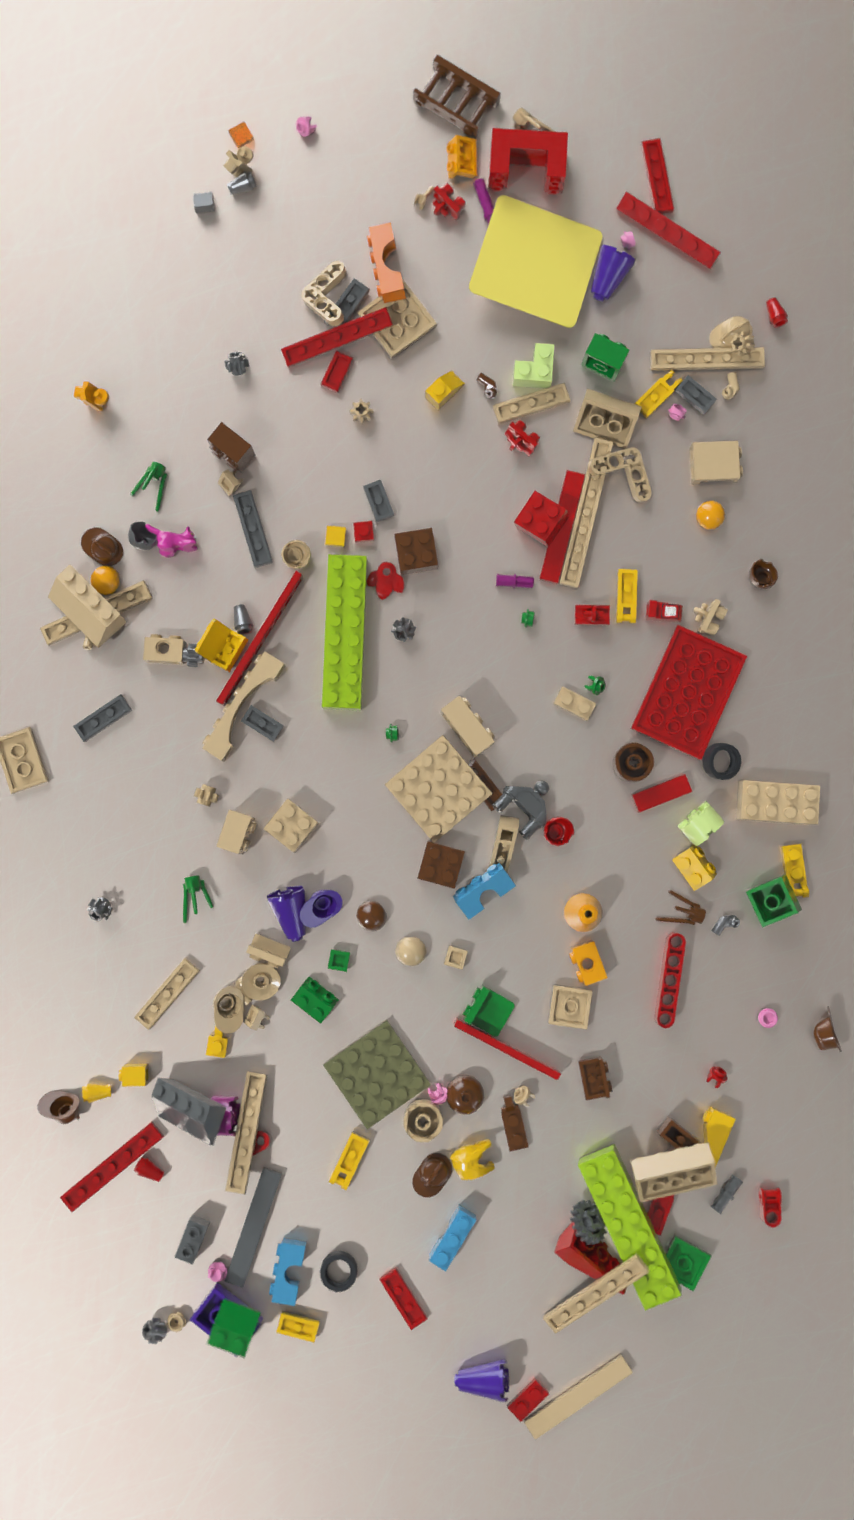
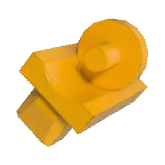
M87 381L83 382V386H76L74 391L76 399H80L84 404L96 411L102 412V405H105L109 399V394L106 390L99 389Z

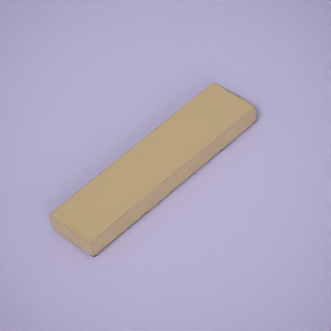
M565 383L495 404L493 409L498 424H503L569 403L570 397Z
M184 958L134 1018L150 1030L200 970L187 958Z

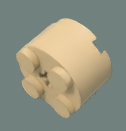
M418 1099L411 1102L404 1113V1129L417 1142L433 1140L441 1132L443 1126L440 1108L428 1099ZM425 1117L428 1121H425V1124H421L420 1119Z

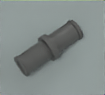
M732 1175L726 1186L720 1189L721 1193L710 1207L722 1214L729 1201H733L734 1194L743 1182Z

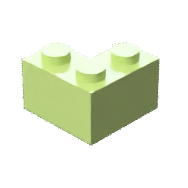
M535 343L533 362L515 360L513 386L551 387L554 344Z

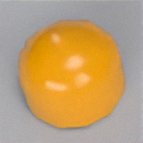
M714 500L702 503L696 511L697 522L707 530L718 528L725 519L724 508Z
M104 565L98 567L91 575V586L102 595L112 594L120 585V574L112 566Z

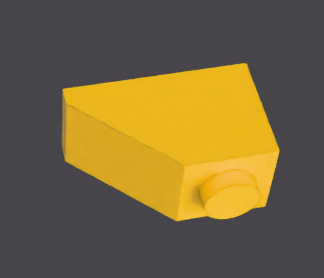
M451 370L440 376L425 390V398L439 410L465 383Z

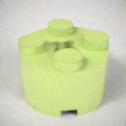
M707 801L698 807V811L692 810L686 816L688 820L684 819L677 826L695 846L706 841L709 835L713 832L715 833L724 823L722 817Z

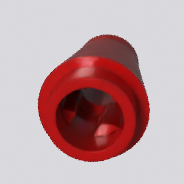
M777 298L769 299L766 305L770 324L775 328L785 325L788 322V314Z
M141 1157L134 1168V1172L138 1176L157 1182L164 1175V1171L148 1158Z

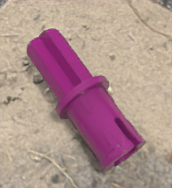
M497 574L496 586L513 587V589L515 587L533 588L534 578L516 576V574L514 576Z

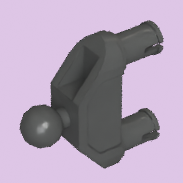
M541 780L535 784L534 790L531 787L506 786L503 789V794L492 806L493 808L497 807L496 811L502 813L511 801L514 802L529 817L530 821L519 831L520 835L524 834L523 838L529 840L538 828L541 829L546 825L545 801L540 795L543 796L548 793L549 785Z

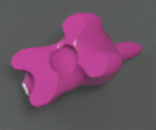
M149 524L145 525L149 532L157 535V547L159 548V553L164 557H173L177 550L184 552L198 550L195 545L197 537L190 530L189 526H187L183 533L177 534L161 531Z

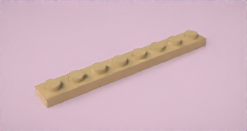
M595 438L589 462L596 457L610 454L613 442ZM605 462L593 465L594 469L605 466ZM588 468L559 582L560 585L576 589L579 586L606 475H591Z

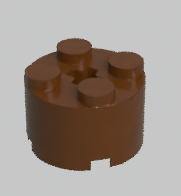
M629 743L618 749L614 754L613 769L621 780L638 782L645 779L651 773L654 766V757L652 752L644 745ZM631 758L633 759V761H637V764H635L634 767L633 765L629 764Z

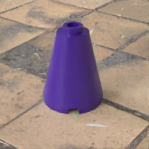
M604 244L600 248L591 293L594 294L593 298L601 302L611 297L636 261L624 251L621 253L616 251L617 248Z
M303 886L286 887L287 890L280 891L279 889L267 895V901L284 934L292 942L302 940L306 934V926L300 920V910L305 904V890Z
M498 1360L459 1370L454 1378L455 1387H458V1390L461 1392L507 1402L508 1398H504L505 1392H509V1369L504 1367V1364H508L507 1360Z

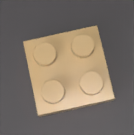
M553 985L548 1024L587 1029L592 990Z

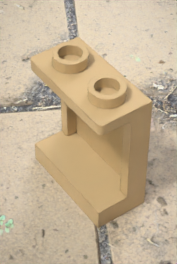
M738 441L693 442L689 447L691 485L699 484L701 481L732 480L735 483L742 477L743 467L739 463V458L742 456V448L739 447Z

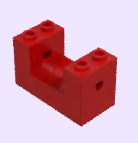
M492 128L488 189L494 191L507 190L509 165L545 167L544 192H548L551 195L562 193L566 178L568 132Z

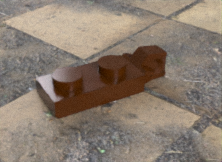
M511 1095L503 1096L505 1107L501 1108V1115L509 1151L529 1148L518 1104L513 1105Z

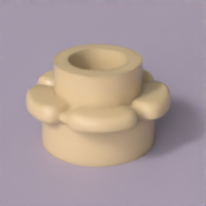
M181 1312L171 1313L168 1316L167 1326L171 1331L179 1332L186 1326V1318H184Z

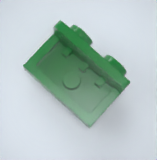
M308 977L291 998V1001L321 1024L339 999L322 987L316 980Z

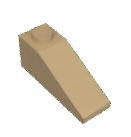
M500 815L489 867L500 862L508 873L519 828L518 818Z

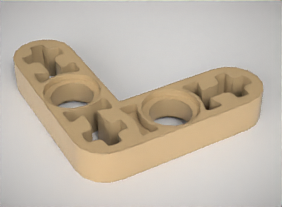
M333 261L301 293L304 303L331 326H338L344 320V315L340 308L326 297L347 274V270L341 261ZM327 280L328 284L326 286H320L322 281ZM309 295H311V296L314 295L315 300H313L311 297H308V296H309ZM320 304H327L324 309H318Z
M628 448L596 457L588 463V471L594 476L624 468L633 499L636 502L642 503L651 497V488L638 449ZM630 454L635 456L634 459H627L625 461L623 459ZM611 457L618 459L617 467L611 465ZM605 462V466L594 469L593 465ZM634 470L640 472L641 477L639 480L633 478L632 473ZM641 482L643 483V485H639V486H637V487H636V485H635V484H639V483H641ZM644 491L645 495L639 496L638 492Z

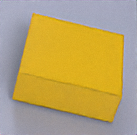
M327 526L325 545L344 547L346 527Z

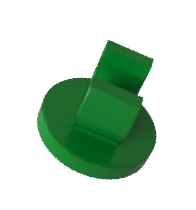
M594 676L588 677L593 681V685H585L584 687L594 695L602 693L606 686L604 678L600 676L597 678Z

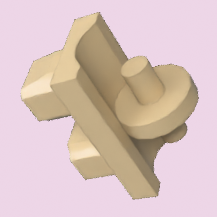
M246 146L239 148L237 155L231 150L227 151L226 155L229 159L223 166L232 175L234 174L238 177L245 171L247 173L253 171L251 167L246 165L253 159V152L250 148Z
M715 599L707 612L708 605L704 603L701 608H694L693 612L697 615L695 621L700 623L702 617L704 618L697 631L698 633L710 635L717 633L719 625L711 620L713 616L722 620L728 611L720 605L721 601Z

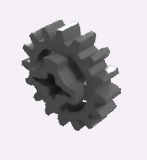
M583 1200L573 1205L574 1210L570 1211L573 1217L570 1218V1221L574 1222L572 1229L577 1230L576 1236L580 1235L581 1241H586L587 1245L591 1243L596 1244L603 1240L604 1234L607 1233L604 1229L606 1225L599 1210L596 1209V1203L591 1204L590 1200Z

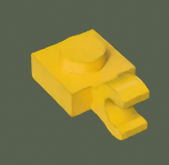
M215 1025V1035L208 1036L206 1055L225 1058L229 1037H223V1032L218 1030Z

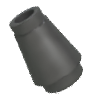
M244 172L230 183H227V186L232 195L251 191L256 187V183L251 172Z
M236 605L234 607V629L237 630L238 634L250 633L253 623L245 605Z

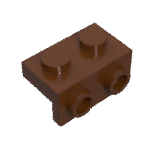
M601 1057L578 1061L585 1100L602 1097L610 1098L609 1092H612L611 1081H607L606 1073H609L607 1061H603Z

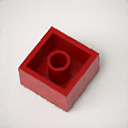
M534 491L515 519L514 524L522 532L549 547L569 517L567 509L539 492Z

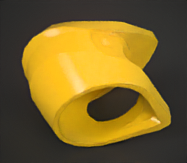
M489 1139L460 1147L452 1153L450 1159L460 1179L473 1180L495 1169L492 1161H488L487 1164L478 1163L479 1159L483 1156L482 1153L492 1146Z

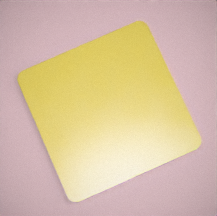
M501 195L496 201L469 283V290L484 298L558 325L572 328L577 322L603 238L602 233L592 227Z

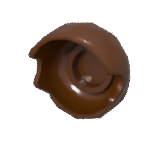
M763 559L754 562L749 570L751 584L759 589L771 588L778 579V573L773 563L765 562Z
M367 901L358 907L356 917L363 929L374 932L380 930L385 925L387 914L378 902Z

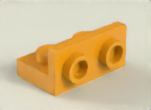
M456 135L448 142L446 148L448 153V178L453 179L456 175L475 178L477 176L476 139Z

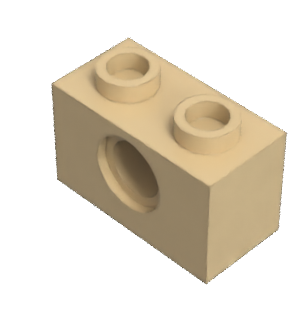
M151 634L150 637H145L143 660L149 663L184 665L182 652L183 648H186V642L181 639V636L171 635L169 638H162V635ZM165 644L169 645V651L162 654L160 651L161 647Z

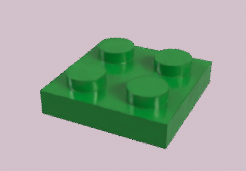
M676 1235L666 1253L678 1283L694 1291L711 1258V1254Z

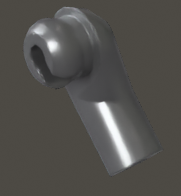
M735 915L721 916L711 931L720 936L724 928L738 927L740 920Z

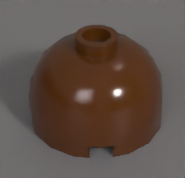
M459 1075L448 1084L446 1101L449 1107L456 1113L462 1115L472 1114L482 1106L484 1089L475 1077Z

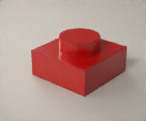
M372 521L353 522L355 543L374 541Z

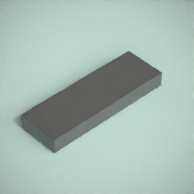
M120 694L73 727L83 742H86L131 712L132 709L123 695Z

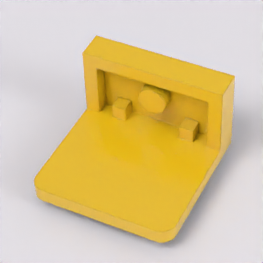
M212 619L202 638L198 641L195 652L230 673L249 639L232 631L220 621Z

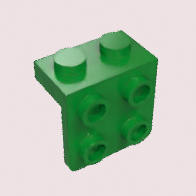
M482 985L481 988L477 987L471 1006L467 1005L462 1013L464 1015L463 1020L497 1037L515 1005L510 1000Z

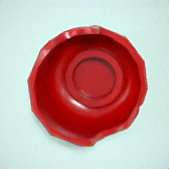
M553 817L546 823L543 835L551 845L561 846L567 844L572 835H574V827L566 818Z

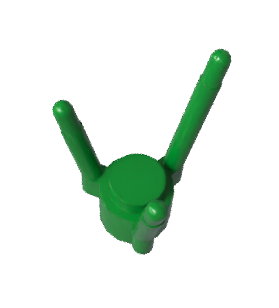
M153 461L134 487L131 496H134L142 484V490H145L151 479L154 481L161 479L155 509L158 512L167 474L164 473L166 470L165 466Z
M199 875L184 878L183 923L187 922L188 892L191 893L195 915L198 914L195 892H199L200 888L209 907L213 908L204 880H200Z

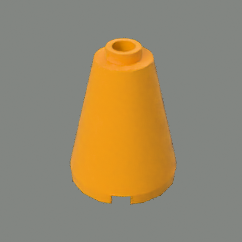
M577 894L571 897L565 905V920L576 931H591L599 925L602 919L601 904L590 894ZM588 910L589 914L585 917V912Z

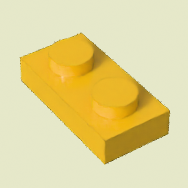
M282 1311L276 1333L314 1343L320 1321Z

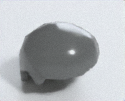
M145 522L132 523L128 533L130 544L139 550H150L157 543V535L146 529Z

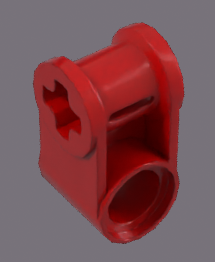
M759 1188L760 1218L769 1227H777L782 1220L780 1188H775V1190ZM774 1212V1219L767 1221V1215Z

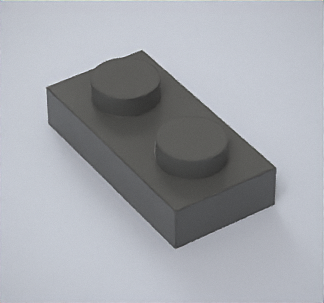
M689 375L675 390L677 394L703 415L717 400Z
M378 480L364 485L363 488L376 522L393 517L394 513L382 481Z
M252 705L241 720V722L273 742L284 727V725Z

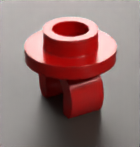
M713 1066L707 1075L706 1082L709 1083L711 1079H715V1088H719L721 1083H725L728 1080L726 1071L721 1067Z

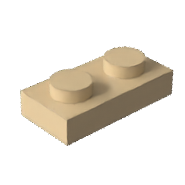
M563 686L553 703L588 721L596 703Z

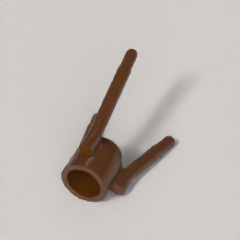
M669 890V894L692 906L688 909L678 906L674 907L675 910L687 913L686 918L689 919L656 917L655 919L656 921L688 923L691 925H695V923L702 924L706 910L700 908L699 904L693 903Z

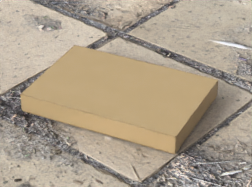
M31 727L0 737V762L11 794L49 782Z

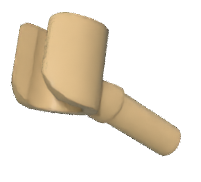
M431 186L423 194H417L413 205L420 204L419 209H424L426 199L433 192L434 187Z

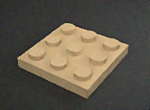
M404 280L403 285L406 299L384 303L381 296L358 312V316L362 317L384 307L387 308L393 326L373 335L391 359L437 326L435 320Z

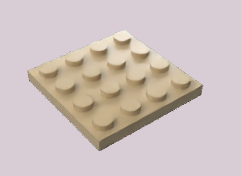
M444 735L438 738L385 784L433 843L493 794Z

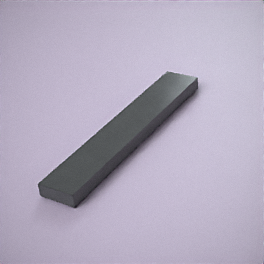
M263 1168L224 1282L243 1288L282 1173Z

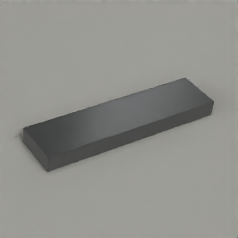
M249 490L233 495L254 567L258 568L273 563L252 491Z

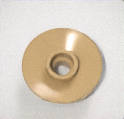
M265 963L255 964L249 967L243 974V991L254 1000L269 999L276 994L280 987V975L272 966ZM263 977L264 979L263 981L259 982L257 981V978Z

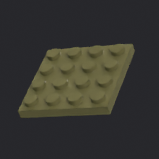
M388 1020L323 1064L366 1129L375 1125L431 1085Z

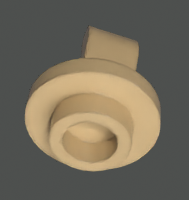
M521 1086L514 1092V1102L518 1105L523 1104L525 1107H529V1104L526 1103L528 1097L535 1098V1095L526 1086Z

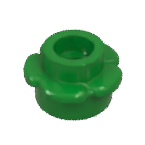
M527 609L526 613H522L521 624H525V628L533 626L535 612L529 611V609Z
M390 724L389 728H386V739H390V742L399 740L398 725L392 726Z

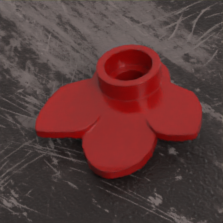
M383 562L379 565L378 570L368 575L367 586H376L377 595L381 600H384L391 594L392 590L402 593L404 590V580L401 575L396 573L394 564ZM385 568L390 569L389 575L383 573Z

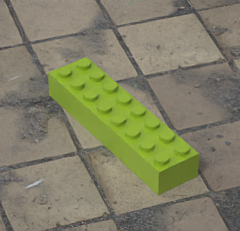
M328 554L322 691L323 709L361 711L367 556Z
M610 1145L580 1158L578 1167L622 1262L638 1254L649 1268V1273L633 1282V1286L644 1309L648 1310L680 1297L682 1287L677 1281L674 1270L667 1259L647 1212L639 1200L636 1188L616 1145Z

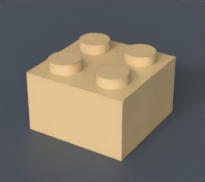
M287 798L263 829L293 853H296L319 822Z
M229 810L216 847L237 854L247 852L251 842L248 840L249 835L254 833L257 822H254L255 818Z

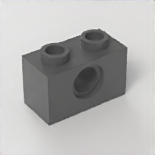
M192 1214L174 1258L193 1265L210 1221Z

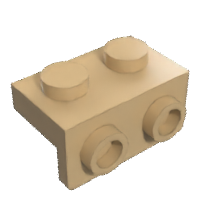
M255 934L246 953L250 954L249 957L254 960L260 961L264 959L268 961L267 965L278 968L285 965L291 947Z

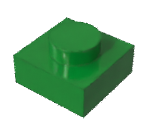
M331 949L328 969L347 972L350 952Z

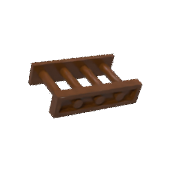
M437 54L433 60V70L435 73L422 92L416 88L414 89L413 100L418 106L427 108L461 129L465 135L477 138L479 127L476 124L488 106H493L494 108L498 106L501 93ZM445 77L451 82L437 102L429 97L439 79ZM460 86L466 90V93L455 110L452 111L444 105L456 87ZM472 96H476L482 102L470 121L460 115Z

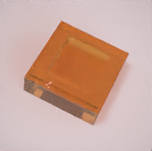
M245 122L228 130L238 149L254 140Z

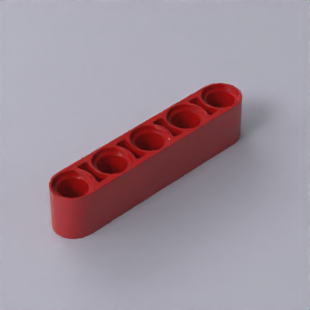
M670 933L665 940L654 1015L655 1022L662 1028H670L675 1021L686 946L684 936L679 933ZM677 936L680 939V944L673 947L671 940ZM671 956H676L677 963L674 966H670L668 963ZM669 975L674 976V983L671 985L666 984V977ZM670 994L672 997L671 1002L664 1004L663 997ZM662 1014H668L669 1020L667 1023L662 1024L660 1022Z

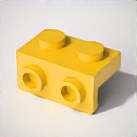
M694 844L672 859L694 891L712 881L717 875L715 866L708 862L702 848Z

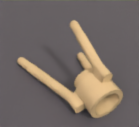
M524 108L518 109L512 118L516 122L514 127L518 130H522V127L527 128L532 124L538 129L542 127L546 131L555 132L533 117Z

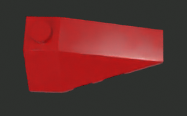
M574 1222L560 1235L554 1251L568 1265L595 1280H598L620 1265L617 1258H613L608 1252V1245L600 1240L596 1244L591 1243L587 1245L586 1241L582 1242L581 1236H576L577 1230L572 1229ZM627 1287L618 1293L625 1294Z

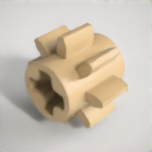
M742 331L741 334L735 333V337L730 342L733 348L732 352H737L738 356L751 354V350L755 346L754 336L748 335L746 331Z
M362 399L357 404L353 402L354 409L350 410V414H355L353 421L359 420L361 424L365 420L371 421L369 414H373V409H368L370 402L364 403ZM360 409H364L363 414H359Z
M202 784L201 789L196 788L194 796L198 797L197 803L209 807L212 802L216 803L219 797L218 794H215L216 788Z

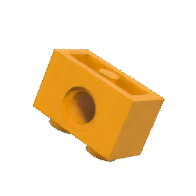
M593 940L571 948L572 953H569L572 964H576L579 970L576 972L579 983L583 982L587 986L607 978ZM586 958H590L592 961V965L588 969H584L582 966V962Z

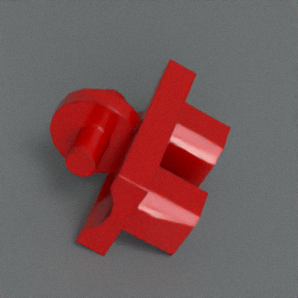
M448 183L442 187L437 185L433 189L435 192L433 197L436 199L432 203L436 207L433 213L436 216L442 214L444 217L450 214L455 220H458L460 212L466 205L465 200L458 196L452 201L449 197L454 193L453 188Z
M519 420L516 423L512 421L504 433L508 438L507 441L512 444L509 450L513 452L515 449H518L520 452L523 451L530 456L537 447L540 436L535 432H532L530 435L526 434L524 431L527 426L523 421Z
M575 605V625H610V605Z

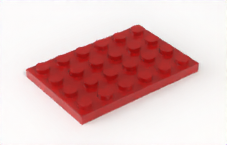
M677 625L630 729L701 760L747 656Z

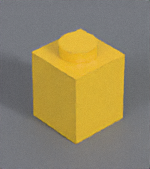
M125 1064L122 1066V1069L119 1070V1081H122V1087L146 1086L149 1083V1064Z

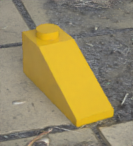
M710 1107L709 1111H705L702 1119L704 1121L703 1133L704 1143L709 1144L716 1168L736 1119L729 1114Z

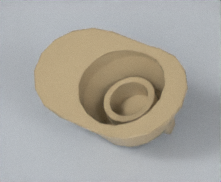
M734 316L717 325L710 334L712 348H732L730 342L735 337V333L741 334L742 331H746L748 335L752 336V327L749 320L740 316Z
M229 986L223 988L213 1000L214 1022L218 1030L223 1033L235 1032L243 1022L244 998L242 992L236 987Z

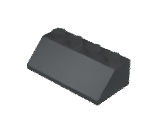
M158 1078L151 1096L158 1116L213 1146L226 1107L176 1080Z

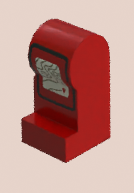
M649 600L645 620L681 622L683 606Z

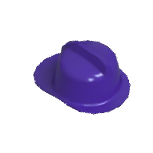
M333 890L316 891L300 910L301 922L310 928L322 925L335 916L342 908L343 901L341 896Z

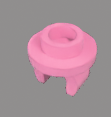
M302 116L297 119L296 129L303 137L309 136L317 127L316 124L310 125L312 119L310 116Z
M437 1083L436 1091L433 1092L430 1088L428 1089L429 1097L435 1105L443 1104L447 1100V1089Z
M219 1261L212 1263L208 1268V1278L214 1282L223 1281L228 1272L226 1265Z

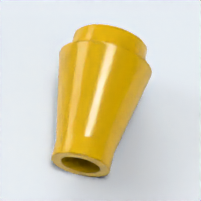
M97 1084L82 1086L83 1102L91 1103L111 1097V1086Z

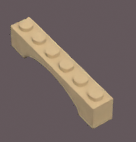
M264 652L263 655H258L254 662L256 666L252 671L249 670L244 677L245 683L242 687L239 686L236 689L234 700L232 703H227L223 710L225 714L221 719L218 718L213 725L214 731L211 735L208 734L202 742L204 745L202 749L223 762L234 747L231 744L232 729L242 705L260 686L271 680L276 682L285 668L283 662L267 652Z

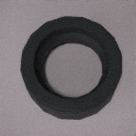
M716 743L709 746L704 752L702 759L705 772L710 777L720 780H727L736 776L742 763L738 749L726 743ZM725 750L730 756V765L725 772L720 773L715 770L713 761L718 751Z
M334 1251L325 1257L320 1268V1278L325 1287L334 1292H343L355 1283L357 1263L349 1253ZM335 1260H343L350 1267V1276L342 1283L333 1282L327 1274L328 1266Z

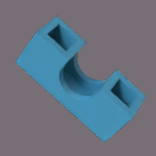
M499 862L497 865L490 866L483 875L473 878L466 887L459 888L455 895H453V898L470 920L485 909L480 901V896L485 890H494L502 897L516 887V885Z
M458 1205L449 1220V1225L441 1239L437 1240L430 1252L429 1262L447 1271L476 1222V1214Z
M283 1238L282 1244L278 1243L276 1256H279V1262L274 1264L273 1275L276 1276L275 1283H271L269 1295H273L272 1302L295 1306L300 1281L290 1279L286 1269L293 1265L302 1266L306 1248L305 1241Z

